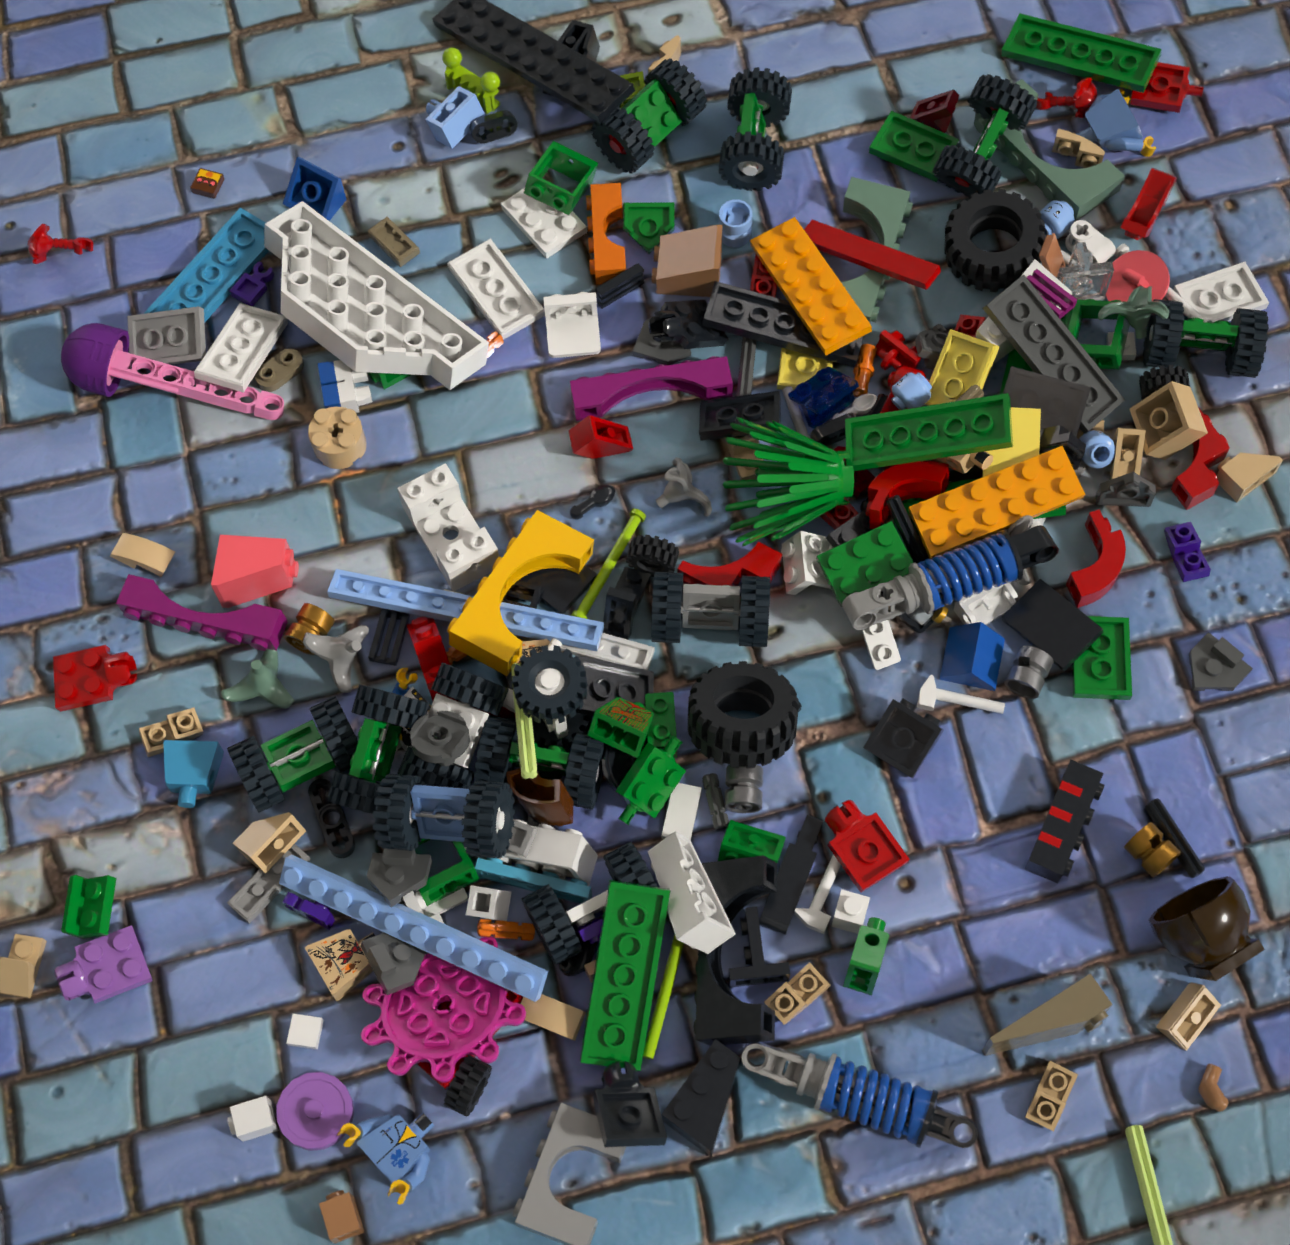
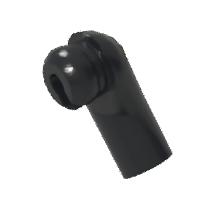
M589 940L582 941V952L559 963L560 971L566 976H575L584 972V965L592 962L597 943L590 944Z

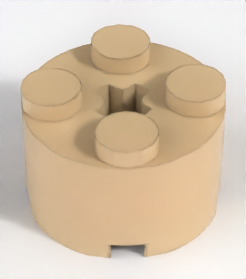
M344 407L322 408L315 412L308 428V436L316 457L325 466L333 469L348 468L358 458L361 459L366 451L367 443L361 421L356 412Z

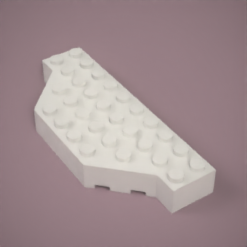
M303 201L265 223L264 247L282 260L281 314L355 372L431 375L451 390L486 365L488 341Z

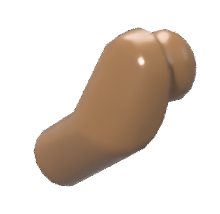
M1207 1064L1199 1085V1093L1209 1108L1220 1112L1228 1106V1099L1217 1085L1222 1069L1216 1065Z

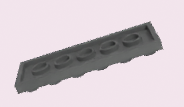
M1022 275L982 308L1033 372L1091 387L1079 427L1083 433L1089 432L1125 401L1025 275Z

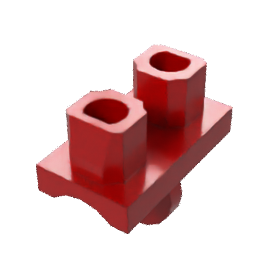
M883 330L879 335V341L875 348H877L876 354L883 359L880 367L883 370H888L892 366L897 370V368L904 365L916 369L922 357L918 356L916 346L908 348L904 344V335L897 330L892 333Z

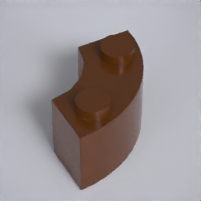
M521 768L506 772L510 788H512L514 795L525 812L532 819L546 825L563 826L573 824V799L560 779H543L538 771L534 779H524L521 776Z

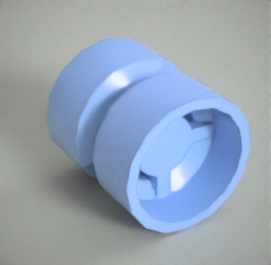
M727 201L719 210V225H722V243L726 246L739 248L746 245L751 238L752 209L745 201Z

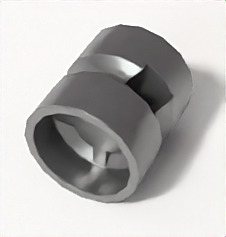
M1032 646L1020 647L1013 662L1014 666L1011 667L1005 680V686L1021 697L1028 699L1038 698L1045 683L1044 678L1048 676L1053 665V658L1039 648Z
M730 765L727 766L725 784L729 789L725 791V808L736 813H754L762 810L763 792L758 788L763 785V768L759 765L746 769V766H739L738 768H731Z

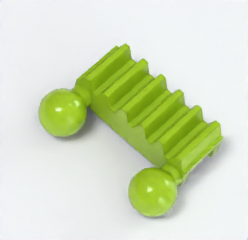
M453 47L447 48L442 54L443 63L446 65L445 79L447 89L454 88L455 90L460 86L476 94L486 114L494 112L500 106V101L494 98L499 92V76L494 72H486L480 78L460 65L462 55L458 49Z

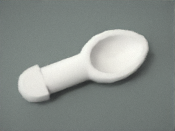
M875 394L860 395L854 400L850 408L840 414H835L832 420L848 413H854L855 416L867 415L874 406L877 396Z

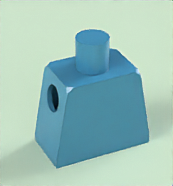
M164 740L166 786L171 792L179 793L178 806L193 808L195 807L197 794H210L213 791L224 751L217 741Z

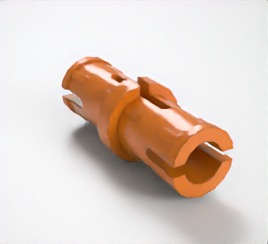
M862 344L860 347L859 358L853 369L855 374L851 388L853 396L859 397L868 393L869 381L874 375L873 363L877 353V348L872 344Z

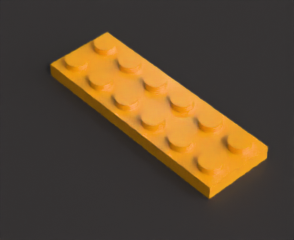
M795 217L750 240L752 249L825 356L872 332V326Z
M1060 446L909 506L908 511L929 558L932 559L937 555H942L945 552L1007 529L1025 515H1030L1034 518L1082 499L1085 496V492L1063 446Z

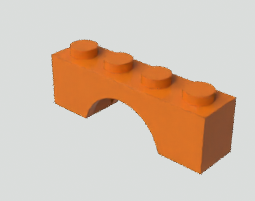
M621 183L590 184L591 195H586L587 211L592 210V216H587L588 232H593V237L588 238L589 253H594V259H589L590 275H595L596 285H602L626 270L625 247L613 243L605 235L607 229L613 223L623 219Z

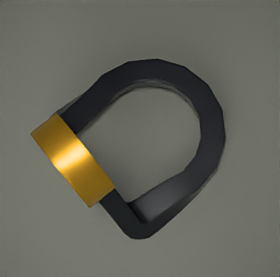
M944 606L933 611V615L923 625L911 620L906 613L899 615V617L909 628L917 633H923L934 621L937 624L941 623L948 613V608Z

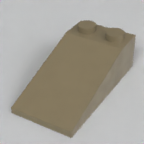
M1090 973L990 1037L982 1052L985 1056L1075 1035L1084 1029L1090 1033L1103 1024L1102 1021L1108 1017L1106 1012L1113 1004Z

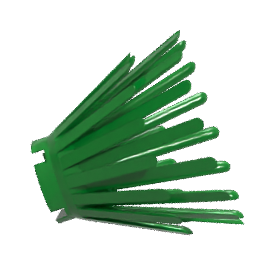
M736 417L738 422L754 429L736 423L730 424L733 429L750 434L754 439L790 449L786 450L732 437L725 439L728 444L756 450L754 452L756 458L771 460L763 461L725 457L723 463L726 465L757 468L755 470L757 479L725 481L723 483L725 489L788 486L760 490L756 492L757 499L726 505L725 510L731 512L751 507L762 508L790 502L764 510L758 516L733 523L729 527L731 531L753 524L756 529L736 539V543L746 540L742 547L783 528L782 531L771 537V541L779 540L834 507L850 503L844 500V497H852L854 470L853 466H845L843 459L851 458L847 451H834L773 420V423L765 422L771 429Z

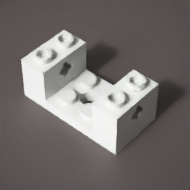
M446 463L397 488L403 509L452 591L455 592L492 572L493 564L499 557L498 548L486 528L480 529L462 500L459 484ZM449 530H455L459 533L455 539L448 540L444 538V534Z

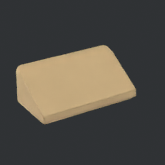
M1189 983L1156 1027L1180 1048L1187 1051L1221 1007V1004L1204 985Z

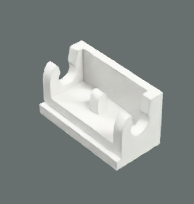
M1010 583L1000 587L993 586L991 590H983L978 595L973 593L970 598L963 597L961 601L955 603L954 611L964 625L977 622L987 625L1004 615L1016 603L1015 598L1018 595Z

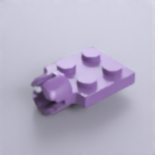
M132 925L74 947L76 958L55 968V976L65 1000H72L82 995H90L95 1004L153 981Z

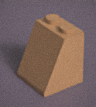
M717 224L660 236V245L654 247V262H658L657 268H652V283L656 284L657 294L711 296L715 281L720 282L722 225Z

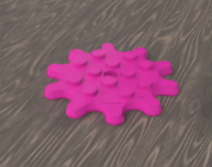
M482 937L479 939L498 948V943L494 937ZM428 953L422 961L414 985L387 996L380 984H371L364 989L362 995L364 1001L369 1005L381 1008V1016L377 1021L367 1025L362 1030L361 1038L369 1046H378L383 1043H392L394 1045V1052L387 1062L388 1070L392 1074L403 1076L415 1064L429 1062L432 1066L431 1072L434 1079L441 1083H446L453 1078L455 1064L460 1058L467 1055H475L484 1063L489 1064L496 1061L499 1055V1046L492 1038L494 1032L503 1026L521 1025L525 1020L526 1010L522 1004L512 1003L507 1000L506 994L509 992L508 989ZM443 1002L452 1003L449 1011L447 1009L442 1011L437 1009Z

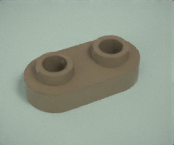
M285 349L263 364L255 374L259 388L266 392L276 391L299 374L304 367L300 352L295 349ZM268 373H271V374H272V375L269 376V377H264V376L267 375Z

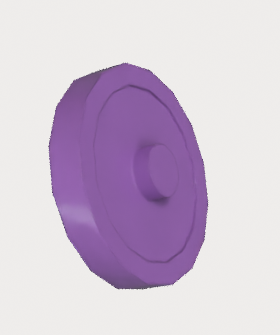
M323 1072L306 1073L293 1079L282 1091L277 1103V1122L282 1134L294 1146L308 1151L324 1150L338 1143L345 1134L337 1136V1133L344 1124L352 1123L354 1117L353 1100L347 1087L335 1076Z

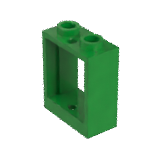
M553 141L528 174L524 194L569 216L593 182L598 162ZM551 168L580 183L571 193L542 179L548 169Z
M1077 300L1076 306L1073 308L1068 330L1078 340L1083 318L1099 319L1098 313L1102 307L1111 302L1124 301ZM1111 314L1104 319L1117 320L1112 344L1080 345L1100 369L1119 370L1130 324L1122 315Z
M422 839L418 844L421 845L431 839ZM452 841L462 861L428 878L427 884L418 890L426 906L479 880L475 867L461 842Z

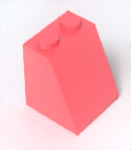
M220 535L211 586L222 608H230L291 588L293 577L297 578L299 564L298 561H295L294 551L290 549L286 539Z

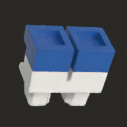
M341 360L318 363L325 409L329 407H344L359 413L360 405L372 402L369 385L355 387V383L369 381L367 372H355Z

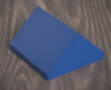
M297 157L283 205L292 208L303 201L330 221L347 200L341 178L301 157Z
M982 622L950 627L939 680L995 691L1005 638Z

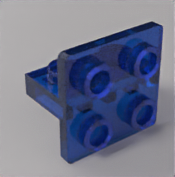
M826 367L819 370L816 375L806 382L797 385L793 391L788 393L790 400L801 405L808 426L814 429L852 404L855 400L852 391L858 388L859 384L857 380L831 367Z

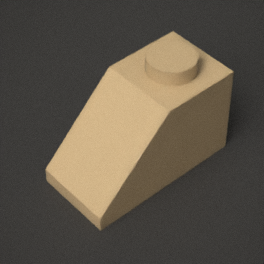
M1240 452L1232 459L1230 457L1224 459L1217 467L1219 471L1216 476L1219 485L1236 502H1239L1273 476L1283 460L1279 456Z
M290 812L253 822L232 844L248 861L266 874L306 830Z

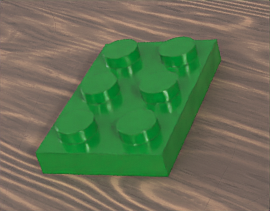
M891 111L871 143L869 153L937 182L939 178H936L932 171L944 147L947 145L958 147L959 139Z
M892 521L816 557L841 607L844 599L850 594L889 582L899 575L902 577L908 575V568L913 563Z
M1088 616L1103 628L1104 633L1072 664L1073 698L1130 700L1132 697L1129 618Z

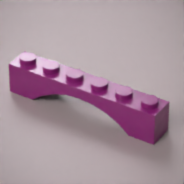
M713 356L699 361L687 360L674 365L662 364L654 368L632 369L628 372L616 374L606 373L602 376L591 378L580 377L570 381L576 421H582L589 415L601 418L621 401L648 391H681L695 395L703 400L732 397L733 382L727 356Z
M128 574L116 602L123 615L130 620L138 621L140 618L148 620L151 624L159 627H164V625L173 626L184 633H189L191 630L199 632L202 636L214 639L215 636L224 638L227 642L235 645H240L241 643L250 644L253 648L260 651H266V649L277 651L288 623L281 609L253 604L227 613L197 612L182 607L170 600L160 590L154 580Z

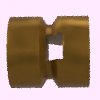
M304 603L296 616L298 623L290 625L284 635V639L297 650L308 655H315L303 644L305 633L309 632L315 635L326 636L335 620L323 609L310 603Z
M1150 822L1138 831L1125 844L1124 848L1134 859H1141V866L1154 878L1167 868L1181 852L1170 840L1164 841L1162 839L1163 833Z

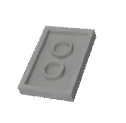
M198 306L127 316L130 354L170 365L201 361L206 354L204 308Z

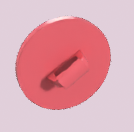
M1144 250L1131 251L1118 257L1107 269L1103 282L1104 293L1108 301L1120 300L1127 302L1135 288L1139 286L1148 288L1151 286L1152 301L1154 299L1162 300L1169 288L1170 274L1166 264L1158 255Z

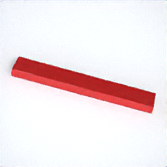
M811 220L804 229L819 251L925 290L930 287L941 273L940 265L815 220Z

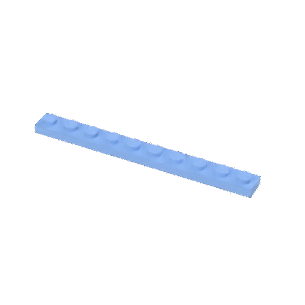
M339 569L335 570L327 591L329 598L426 616L451 622L455 617L459 618L463 612L462 609L466 600L469 597H474ZM502 602L500 606L502 619L513 635L538 640L548 639L550 642L555 638L563 645L592 651L598 650L604 630V622Z
M294 855L285 858L279 880L280 885L534 1002L540 999L548 974L547 970L400 903L391 908L382 895Z

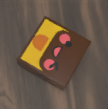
M199 168L190 189L192 193L215 199L225 180L224 175Z

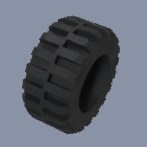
M989 189L983 190V194L980 195L977 192L969 195L968 201L963 199L957 204V209L951 211L949 221L946 222L944 245L946 263L948 267L952 268V274L956 278L962 277V283L967 286L972 284L976 290L983 291L984 288L990 289V292H998V289L1001 288L1005 290L1022 276L1035 259L1041 263L1039 254L1045 241L1044 220L1041 219V213L1038 208H1033V203L1027 198L1022 200L1021 195L1012 192V194H1009L1003 189H999L998 192H992ZM998 229L1010 233L1016 238L1018 243L1003 252H987L975 246L971 239L982 231Z
M739 661L738 664H732V662L724 663L720 668L715 666L708 670V674H702L690 690L688 700V734L692 738L694 746L698 750L701 749V753L708 759L710 757L714 758V762L720 765L726 763L730 764L731 768L746 766V769L755 768L757 764L762 766L770 764L772 759L777 760L790 749L793 739L796 737L799 709L797 693L783 675H778L777 670L771 667L768 669L764 668L763 664L760 663L752 665L747 664V661ZM734 710H746L757 713L760 716L740 719L725 713Z

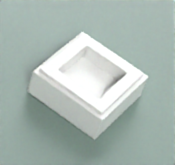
M292 1014L287 1045L318 1050L323 1018Z

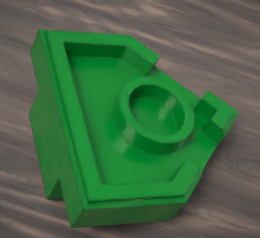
M674 202L623 203V230L650 254L654 247L660 244V236L671 234L674 231Z

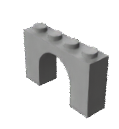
M561 1103L558 1110L553 1109L547 1124V1127L551 1128L547 1140L542 1138L536 1152V1157H539L536 1169L530 1168L524 1186L528 1187L524 1199H518L513 1211V1217H516L515 1223L517 1227L561 1244L590 1245L598 1221L596 1218L563 1206L553 1197L550 1190L552 1169L560 1158L574 1151L592 1152L621 1163L626 1147H604L597 1116Z

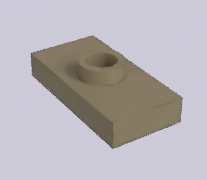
M385 217L367 230L368 236L399 267H402L420 254L419 247L388 217Z

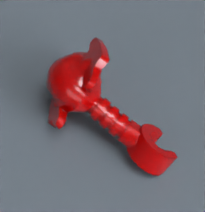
M1088 77L1077 83V90L1073 97L1053 96L1050 92H1046L1044 99H1037L1036 109L1046 110L1052 106L1073 105L1078 110L1075 117L1084 118L1085 113L1097 97L1096 86L1092 83V78Z
M41 224L30 236L27 243L29 253L34 258L33 264L44 262L47 259V253L52 247L68 248L79 255L82 254V249H87L90 252L93 251V241L89 238L82 237L75 240L52 239L47 234L50 227L46 226V224Z

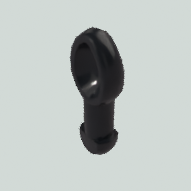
M611 485L596 487L592 490L588 499L571 508V517L573 519H580L583 517V514L592 508L603 507L609 504L615 496V488Z

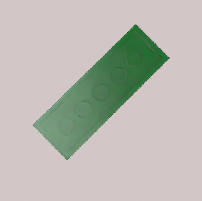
M1019 13L1002 48L1001 56L1084 78L1090 77L1095 81L1144 93L1160 59L1161 49Z
M1005 393L845 419L846 451L851 457L846 459V466H853V470L858 471L1013 447L1009 394Z
M609 880L580 1054L581 1063L608 1066L619 1061L620 1067L625 1069L624 1062L626 1061L633 1064L636 1070L641 1071L668 909L669 889Z

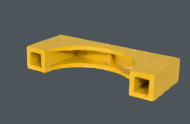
M539 510L531 518L527 517L522 524L521 533L517 538L513 537L510 540L506 549L507 552L503 557L499 556L494 562L491 574L488 578L485 576L480 581L477 588L478 592L473 598L469 597L466 600L462 609L463 612L459 618L455 617L450 622L447 629L449 645L508 676L512 664L517 663L522 656L523 641L509 631L500 613V606L507 591L522 577L541 569L561 568L579 574L593 554L594 539Z

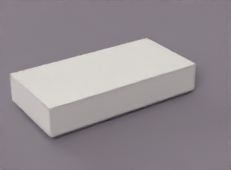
M682 783L677 784L670 795L661 836L662 839L676 831L691 840L702 787Z

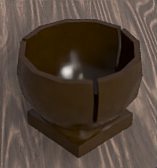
M1230 876L1215 878L1182 892L1156 909L1157 911H1154L1149 918L1154 935L1171 955L1189 962L1184 966L1189 977L1217 981L1265 950L1259 939L1248 936L1251 911L1244 892Z

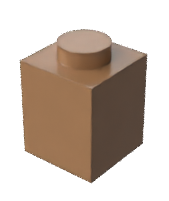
M343 1190L333 1192L326 1196V1201L319 1203L329 1239L334 1244L364 1233L354 1196L349 1192L345 1194Z

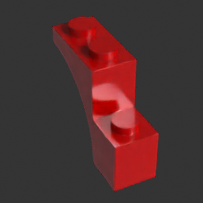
M1151 168L1133 207L1124 218L1120 227L1126 230L1124 235L1135 240H1139L1142 237L1146 238L1150 235L1177 177L1156 168Z
M1200 409L1199 411L1208 434L1192 443V464L1187 470L1176 477L1171 491L1186 510L1214 495L1219 482L1214 471L1209 468L1222 462L1230 449L1227 439L1218 433L1212 425L1209 416L1203 414Z
M757 542L748 554L735 562L722 566L707 567L694 565L683 560L677 568V573H683V586L684 584L738 586L742 576L770 577L771 583L781 567L782 553Z
M422 616L414 619L411 624L406 626L432 702L436 693L458 701L431 690L441 663L448 665L450 663L434 618Z

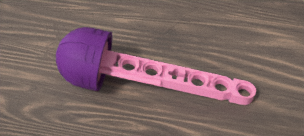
M100 323L87 324L73 331L66 338L62 347L61 363L65 374L73 384L92 393L111 397L117 390L121 379L242 413H254V416L267 420H277L284 413V400L277 394L263 390L260 393L252 387H247L243 393L195 379L194 371L128 353L129 334L123 329ZM141 368H147L151 372L140 374L137 371ZM172 375L177 379L169 382L165 381L163 377ZM221 389L227 391L228 394L218 396L214 392ZM242 397H250L253 399V401L250 403L241 402L239 399ZM268 404H275L279 408L276 410H269L265 406Z

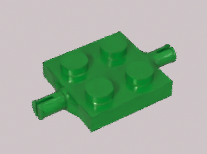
M672 736L664 750L658 749L650 743L646 744L616 790L617 793L624 797L628 804L618 819L629 825L637 811L645 812L654 819L656 818L686 772L684 768L676 763L673 757L679 746L683 743L682 741Z

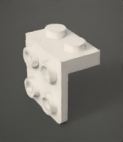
M579 292L571 295L555 294L543 297L549 356L551 358L599 354L601 345L596 292Z
M799 531L782 543L781 553L784 565L786 594L797 595L810 585L831 589L816 559L818 555L833 549L826 536Z

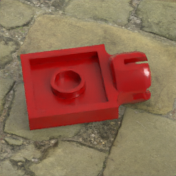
M106 645L53 657L55 708L60 712L113 700V692L116 688L131 685L137 680V673L132 675L130 671L137 670L133 656H130L128 652L111 655L110 648Z
M847 800L842 802V807L835 806L825 817V822L834 833V839L829 841L827 846L860 893L907 864L910 859L876 812L866 816L862 814L854 801Z

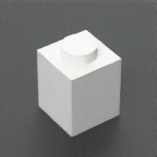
M471 885L466 915L507 921L512 892Z
M841 889L832 927L858 934L860 926L864 923L870 897Z
M267 1096L230 1107L232 1116L228 1117V1125L231 1134H236L242 1142L279 1131L272 1101Z

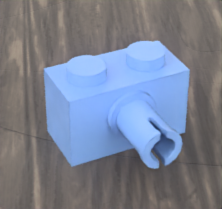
M458 86L442 103L436 99H431V103H427L426 112L429 116L425 120L436 141L453 149L470 132L469 127L473 120L486 115L476 94Z

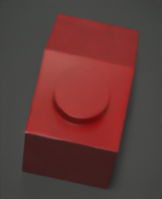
M589 415L568 430L573 454L595 459L633 450L629 428L622 424Z

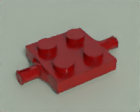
M1158 62L1144 93L1132 90L1130 105L1180 113L1182 101L1186 98V95L1202 97L1204 87L1189 85L1188 74L1190 67Z

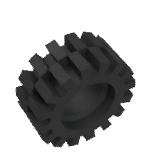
M1164 365L1159 366V369L1154 367L1150 369V372L1145 371L1139 380L1141 399H1145L1171 381L1190 387L1187 370L1185 368L1182 369L1181 366L1174 368L1173 365H1168V368H1164Z
M638 535L631 540L626 563H629L628 566L630 568L634 567L636 570L650 573L652 577H654L655 572L674 573L679 549L675 547L674 543H668V540L665 538L660 540L658 536L652 538L650 535H645V537Z
M468 1055L464 1062L460 1064L454 1079L451 1080L450 1088L447 1090V1096L444 1099V1106L466 1117L469 1116L470 1112L472 1113L475 1105L479 1102L484 1088L487 1086L492 1066Z

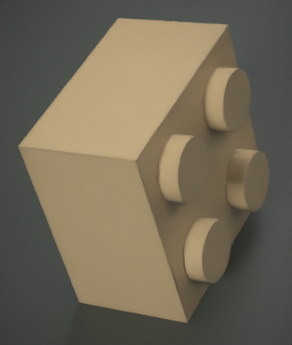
M1171 381L1129 408L1136 429L1146 430L1144 451L1148 456L1166 460L1208 434L1191 387Z

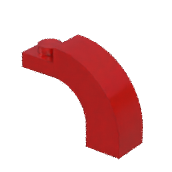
M924 460L898 464L880 473L868 487L869 502L866 515L870 518V528L875 529L884 524L890 512L886 499L893 495H899L903 501L911 498L930 499L945 493L949 485V464Z
M1100 509L1089 512L1085 522V527L1097 550L1098 560L1087 568L1071 572L1066 583L1077 608L1102 598L1114 585L1125 560L1126 546L1121 529L1111 532L1110 522L1106 517H1103Z

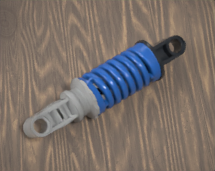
M1042 525L1035 526L1011 537L1005 530H1001L991 537L984 538L983 541H975L972 545L967 544L963 548H956L952 552H945L942 556L937 555L933 559L911 563L908 568V575L903 577L899 575L889 582L850 594L842 602V607L856 630L867 629L872 625L893 619L904 613H913L919 607L927 614H931L945 605H951L953 600L959 602L963 597L970 598L973 593L978 595L983 590H991L993 586L1000 587L1006 583L1022 580L1023 569L1052 560L1058 554L1059 548L1047 529Z
M763 1042L750 1043L742 1053L743 1065L748 1070L766 1076L778 1083L796 1087V1094L799 1096L806 1094V1096L815 1098V1110L819 1111L820 1109L832 1113L837 1109V1115L841 1118L845 1117L848 1112V1119L854 1122L859 1117V1123L863 1126L868 1125L871 1119L870 1125L874 1130H878L883 1123L882 1131L885 1134H890L894 1127L893 1134L896 1138L906 1135L907 1141L915 1144V1147L920 1148L926 1136L960 1148H968L977 1140L978 1132L972 1119L936 1106L937 1090H926L918 1085L912 1089L910 1082H904L901 1085L899 1078L895 1077L890 1081L889 1075L885 1073L881 1074L878 1078L877 1070L872 1069L867 1074V1068L863 1065L858 1066L854 1072L855 1065L852 1061H847L843 1065L841 1064V1058L834 1053L828 1061H822L817 1059L816 1055L812 1053L807 1058H804L792 1051L776 1048ZM758 1048L763 1051L765 1055L763 1064L755 1065L751 1063L748 1057L751 1049ZM786 1061H788L789 1063H788L786 1072H785V1074H784V1073H783V1070H784ZM957 1125H969L972 1129L971 1136L966 1140L958 1139L954 1135V1129Z

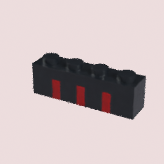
M1070 760L1025 870L1057 884L1062 875L1068 877L1074 860L1069 859L1072 850H1079L1085 836L1080 833L1083 824L1089 825L1095 811L1090 808L1093 799L1099 800L1105 786L1100 783L1103 776L1102 772Z

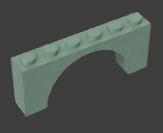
M1023 79L1016 82L1020 85L1021 89L1029 91L1028 94H1032L1035 97L1034 100L1038 99L1039 94ZM976 113L974 126L981 134L989 119H984L981 117V114ZM1006 127L1002 136H999L997 141L994 142L997 145L996 149L1008 157L1010 163L1018 167L1031 183L1036 184L1043 191L1046 198L1052 201L1067 202L1074 211V222L1118 193L1125 177L1108 159L1095 166L1082 169H1067L1051 165L1038 158L1028 148L1023 139L1022 132L1017 131L1015 128L1010 130Z
M851 177L844 197L843 212L865 222L874 231L880 244L899 251L900 244L897 243L898 237L903 238L907 225L903 221L905 217H910L913 203L909 202L911 191ZM871 269L857 278L841 282L870 324L871 322L876 323L880 307L876 305L878 300L883 301L887 286L883 285L884 280H890V276Z

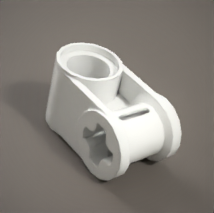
M1078 220L1071 225L1070 234L1065 240L1066 248L1080 260L1088 263V268L1091 270H1098L1116 253L1113 242L1104 237L1089 222Z

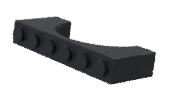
M764 855L702 863L730 923L753 900L763 895L777 892V863ZM722 944L709 954L698 950V960L695 964L697 974V990L694 995L696 1020L693 1025L695 1040L709 1046L712 1045L715 1039L723 1045L775 1041V1010L763 1004L742 1002L728 987L721 966Z

